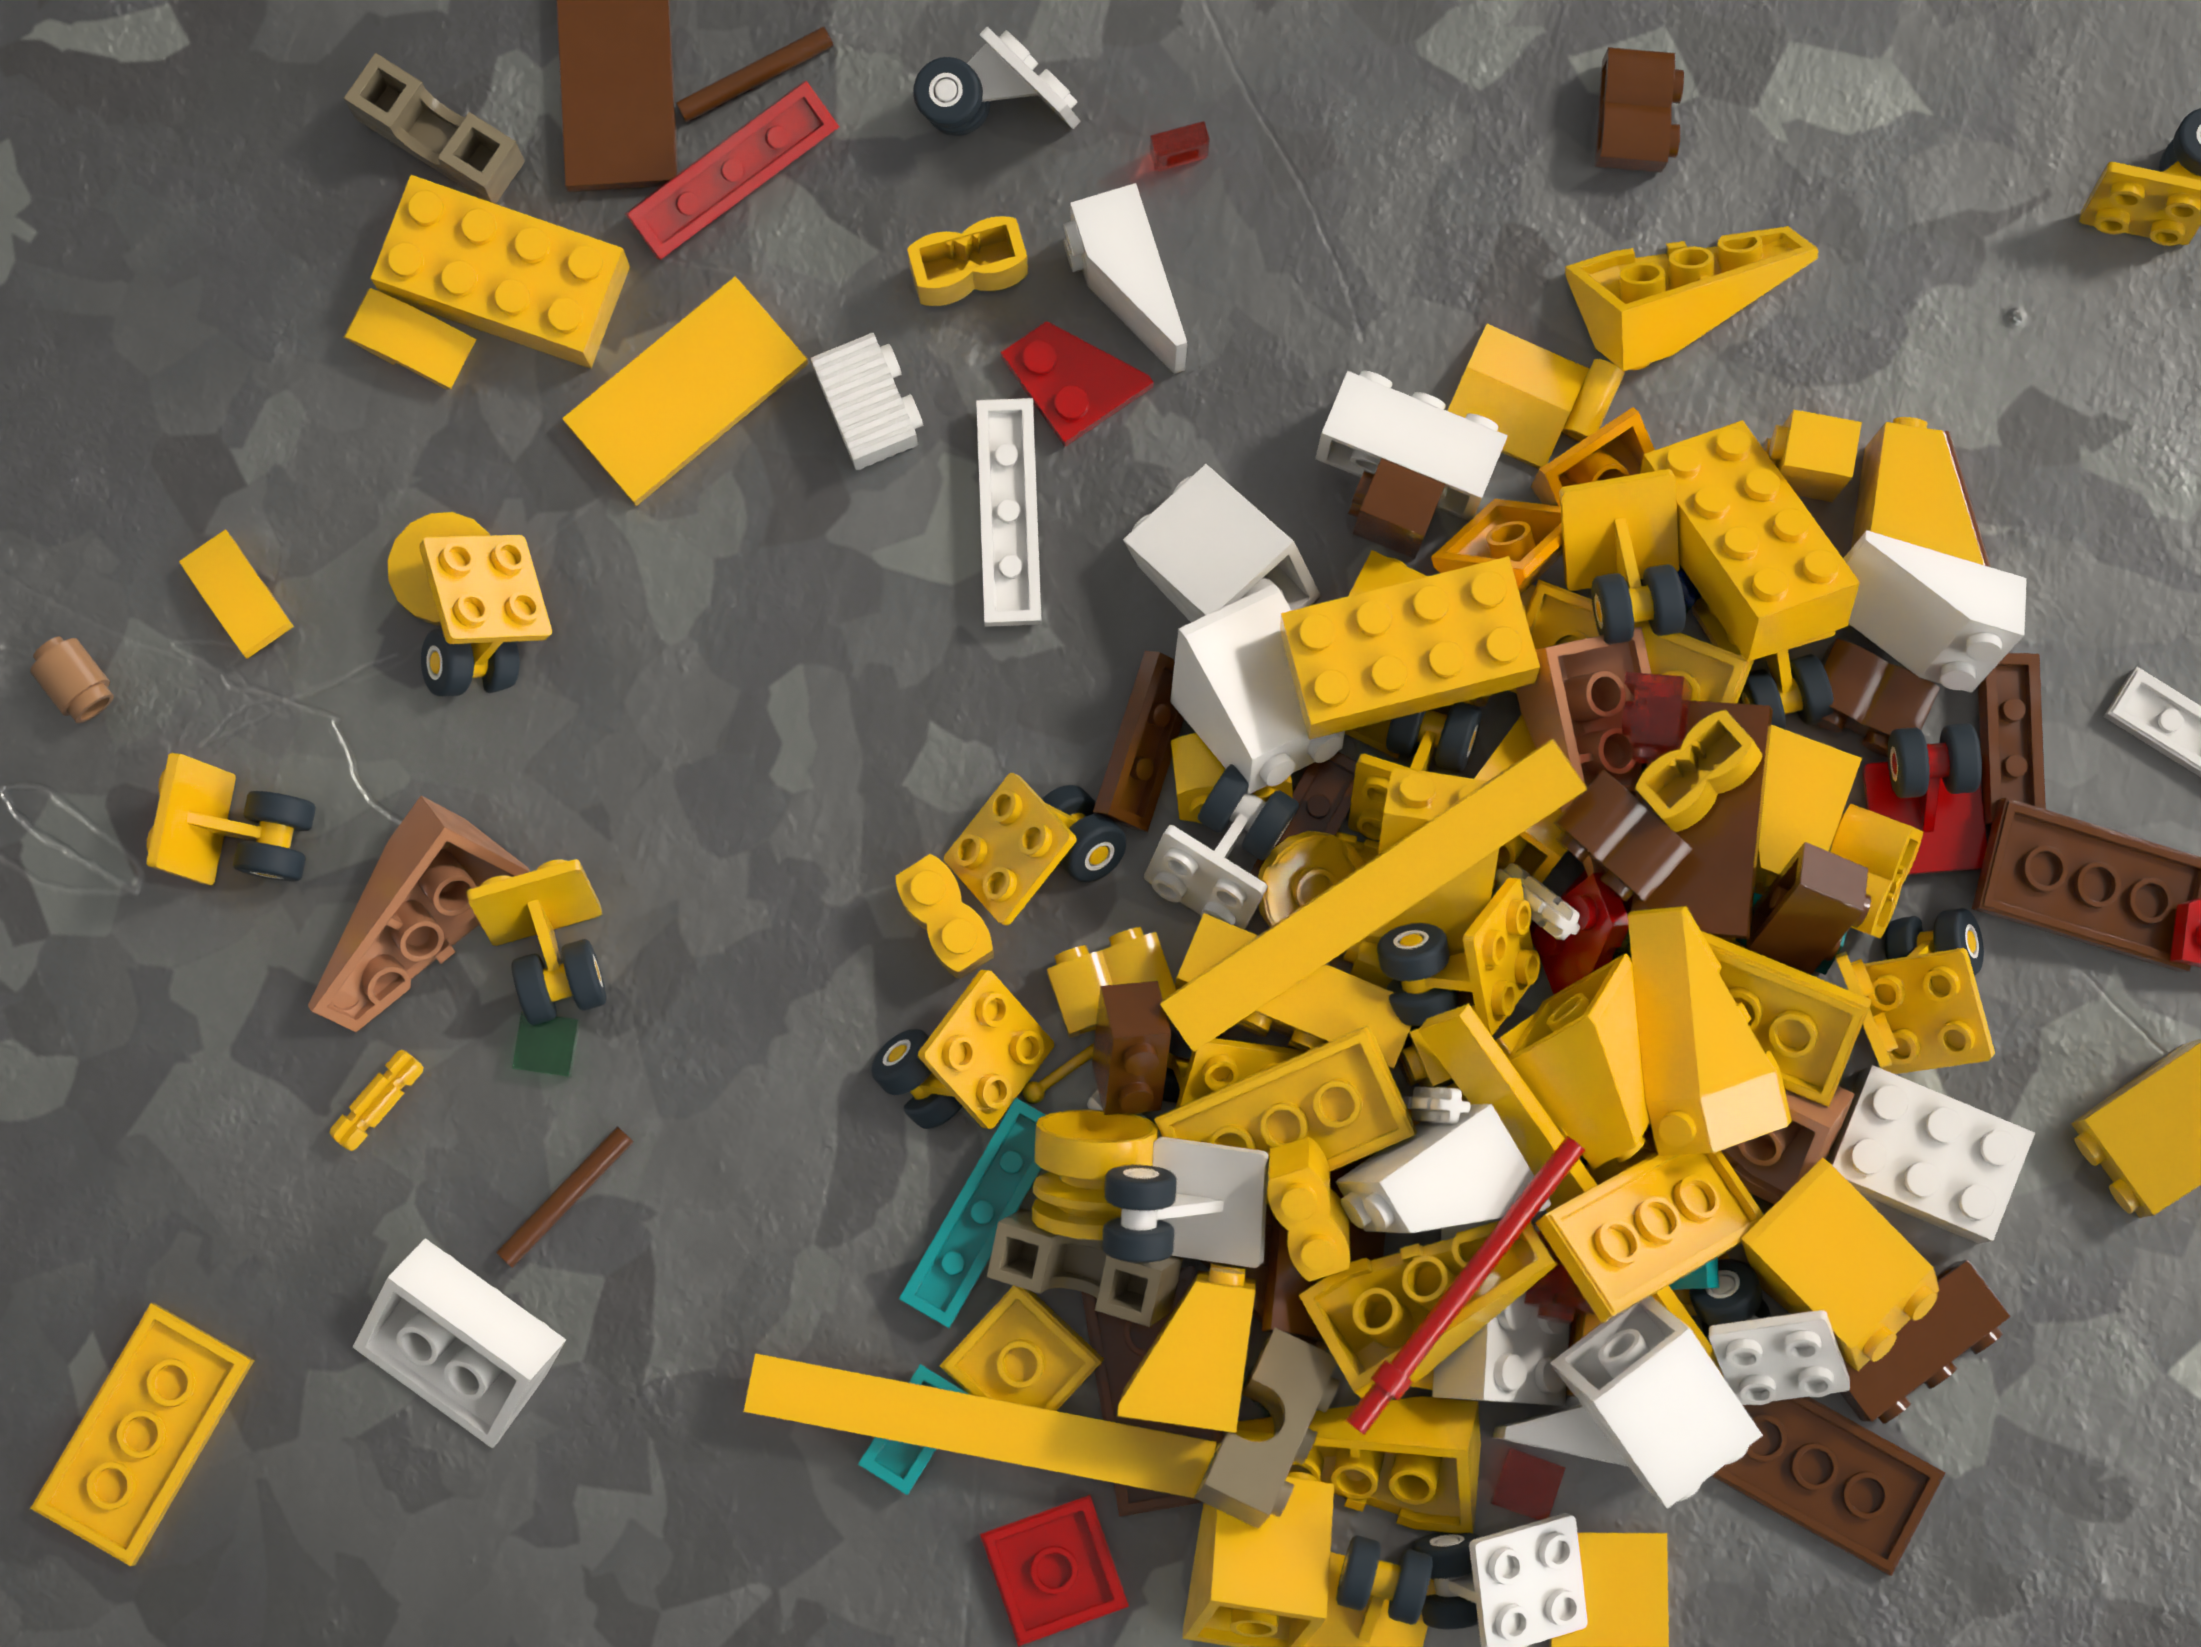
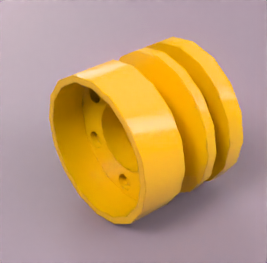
M1094 1109L1066 1110L1050 1113L1039 1118L1036 1124L1034 1162L1041 1169L1049 1172L1036 1177L1034 1181L1033 1193L1038 1199L1034 1201L1032 1206V1222L1038 1228L1052 1234L1078 1239L1103 1240V1227L1105 1223L1122 1215V1208L1109 1204L1105 1199V1175L1112 1168L1124 1165L1152 1166L1153 1143L1158 1139L1157 1125L1151 1120L1134 1114L1104 1115L1103 1110Z

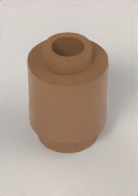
M60 636L52 638L40 646L33 654L36 662L31 667L30 673L64 716L71 715L76 723H83L98 715L112 702L114 695L108 689L110 680L77 638H70L65 641Z

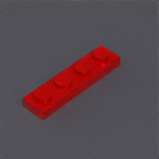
M803 81L627 211L625 215L657 259L661 260L838 129L839 125L809 83Z

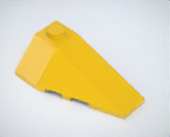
M1786 226L1723 235L1718 239L1717 246L1707 248L1687 247L1685 241L1666 243L1665 254L1635 258L1633 248L1616 250L1565 266V276L1595 348L1624 372L1627 370L1643 369L1649 366L1651 362L1673 356L1818 259V248Z
M1687 906L1631 911L1628 914V926L1645 1102L1658 1156L1715 1153L1787 1127L1792 1120L1780 1067L1770 1050L1763 1051L1748 1025V1022L1751 1020L1749 1013L1742 1002L1736 1004L1719 975L1721 965Z
M1500 1221L1460 1231L1453 1238L1425 1246L1417 1243L1400 1248L1401 1252L1371 1261L1363 1258L1350 1262L1348 1270L1329 1275L1299 1294L1301 1301L1354 1393L1361 1398L1364 1397L1375 1383L1370 1379L1384 1360L1389 1363L1392 1361ZM1531 1221L1409 1377L1413 1381L1412 1384L1426 1376L1557 1266Z
M1425 1396L1403 1398L1399 1401L1397 1399L1391 1400L1365 1435L1345 1421L1357 1405L1327 1409L1325 1413L1320 1410L1315 1411L1308 1427L1317 1432L1315 1441L1304 1463L1301 1465L1293 1461L1289 1473H1308L1313 1475L1318 1482L1334 1484V1494L1346 1498L1345 1507L1363 1512L1365 1505L1397 1514L1396 1523L1412 1529L1447 1533L1474 1532L1481 1449L1478 1401ZM1272 1417L1238 1421L1235 1434L1252 1442L1267 1441L1273 1438L1274 1435Z

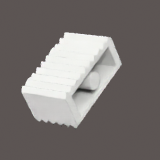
M870 333L810 358L813 370L856 470H861L866 466L883 461L887 457H893L897 453H902L918 445L915 429L924 425L912 395L901 398L893 378L902 375L890 344L880 347L874 333Z

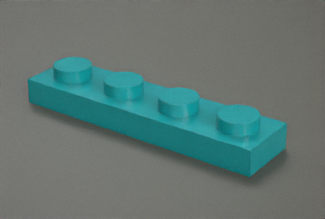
M1015 1097L899 1297L901 1301L950 1329L991 1258L998 1222L1019 1210L1036 1177H1038L1042 1170L1034 1162L1036 1124L1039 1118L1045 1116L1044 1113Z

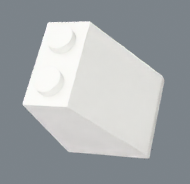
M1207 464L1193 476L1181 481L1173 494L1154 512L1142 517L1135 524L1132 532L1123 539L1138 567L1190 622L1196 621L1272 584H1275L1282 592L1291 610L1311 606L1321 596L1295 542Z
M1275 584L1178 629L1170 702L1225 768L1233 764L1245 777L1249 784L1246 791L1247 795L1267 785L1276 786L1284 782L1292 773L1314 762L1322 763L1329 760L1342 749L1345 731L1311 740L1308 738L1280 634L1281 613L1292 610Z
M1470 1104L1469 1114L1460 1113L1458 1123L1420 1122L1415 1126L1417 1130L1416 1135L1381 1149L1335 1182L1344 1195L1341 1199L1342 1208L1357 1227L1373 1232L1414 1233L1503 1218L1535 1176L1492 1104ZM1549 1199L1544 1203V1205L1538 1212L1543 1211L1547 1207L1552 1205Z
M1651 1296L1607 1322L1601 1323L1550 1362L1641 1484L1667 1509L1677 1501H1683L1695 1494L1704 1480L1722 1466L1739 1460L1747 1452L1749 1445L1762 1436L1692 1330Z

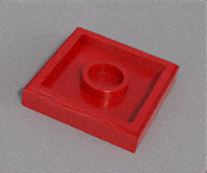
M1090 1495L980 1534L1018 1646L1129 1607Z

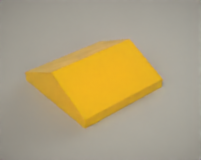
M1486 324L1447 411L1466 418L1467 414L1472 413L1492 420L1499 426L1498 432L1508 435L1501 453L1540 469L1550 459L1589 368Z

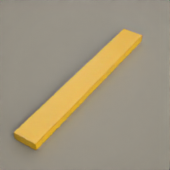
M1553 738L1163 999L1160 1003L1161 1007L1191 1050L1195 1052L1587 790L1586 785Z
M1469 1004L1427 1018L1418 1029L1421 1036L1470 1104H1492L1532 1173L1536 1176L1564 1140L1560 1131ZM1580 1160L1576 1162L1548 1198L1552 1205L1546 1208L1547 1212L1598 1186ZM1670 1286L1651 1295L1652 1298L1692 1330L1723 1376L1713 1347Z
M757 1353L754 1356L744 1412L1190 1498L1195 1497L1216 1448L1215 1441Z

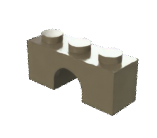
M377 53L372 56L344 97L356 120L474 195L496 204L525 162L515 140L470 112L466 117L455 113L434 98L420 80Z
M1022 1208L998 1222L987 1277L1040 1294L1051 1288H1067L1085 1292L1097 1298L1095 1311L1150 1327L1172 1312L1183 1257L1171 1255L1165 1260L1150 1263L1120 1261L1104 1253L1102 1249L1103 1240L1078 1239L1052 1234L1038 1228L1032 1222V1211Z
M1276 1327L1273 1329L1264 1342L1241 1393L1259 1402L1269 1411L1274 1422L1273 1438L1263 1442H1252L1227 1432L1218 1444L1194 1498L1257 1529L1270 1516V1513L1280 1517L1294 1488L1293 1484L1285 1481L1293 1461L1301 1465L1304 1463L1317 1436V1432L1308 1428L1316 1409L1324 1413L1327 1411L1340 1383V1380L1331 1377L1337 1364L1333 1355Z

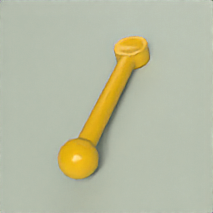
M1094 1043L1041 1081L1028 1082L1022 1090L1024 1099L1032 1104L1041 1102L1046 1090L1093 1057Z

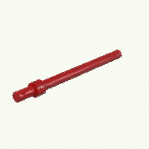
M1569 1136L1564 1138L1392 1361L1389 1363L1384 1360L1370 1378L1375 1383L1345 1421L1365 1435L1393 1398L1398 1401L1413 1383L1409 1377L1586 1151L1581 1145Z

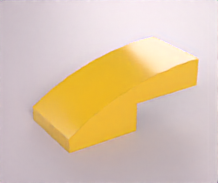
M368 288L343 337L392 365L399 364L445 390L452 388L476 341L475 338L453 326L373 288Z
M226 529L179 561L197 590L246 659L294 627L269 588L260 579L236 541Z

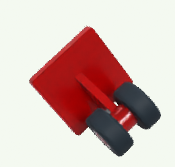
M1967 723L1947 725L1941 731L1940 742L1926 744L1924 734L1919 728L1893 730L1888 741V762L1868 763L1862 769L1866 809L1923 831L1917 855L1908 875L1980 870L1987 848L1980 784L1982 773L1981 750L1975 728Z

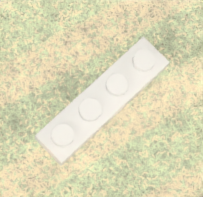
M1033 398L976 400L985 627L1042 625Z

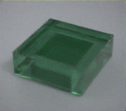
M521 1011L512 1069L571 1078L580 1021L578 1019L556 1016L553 1020L531 1025L527 1022L524 1013Z

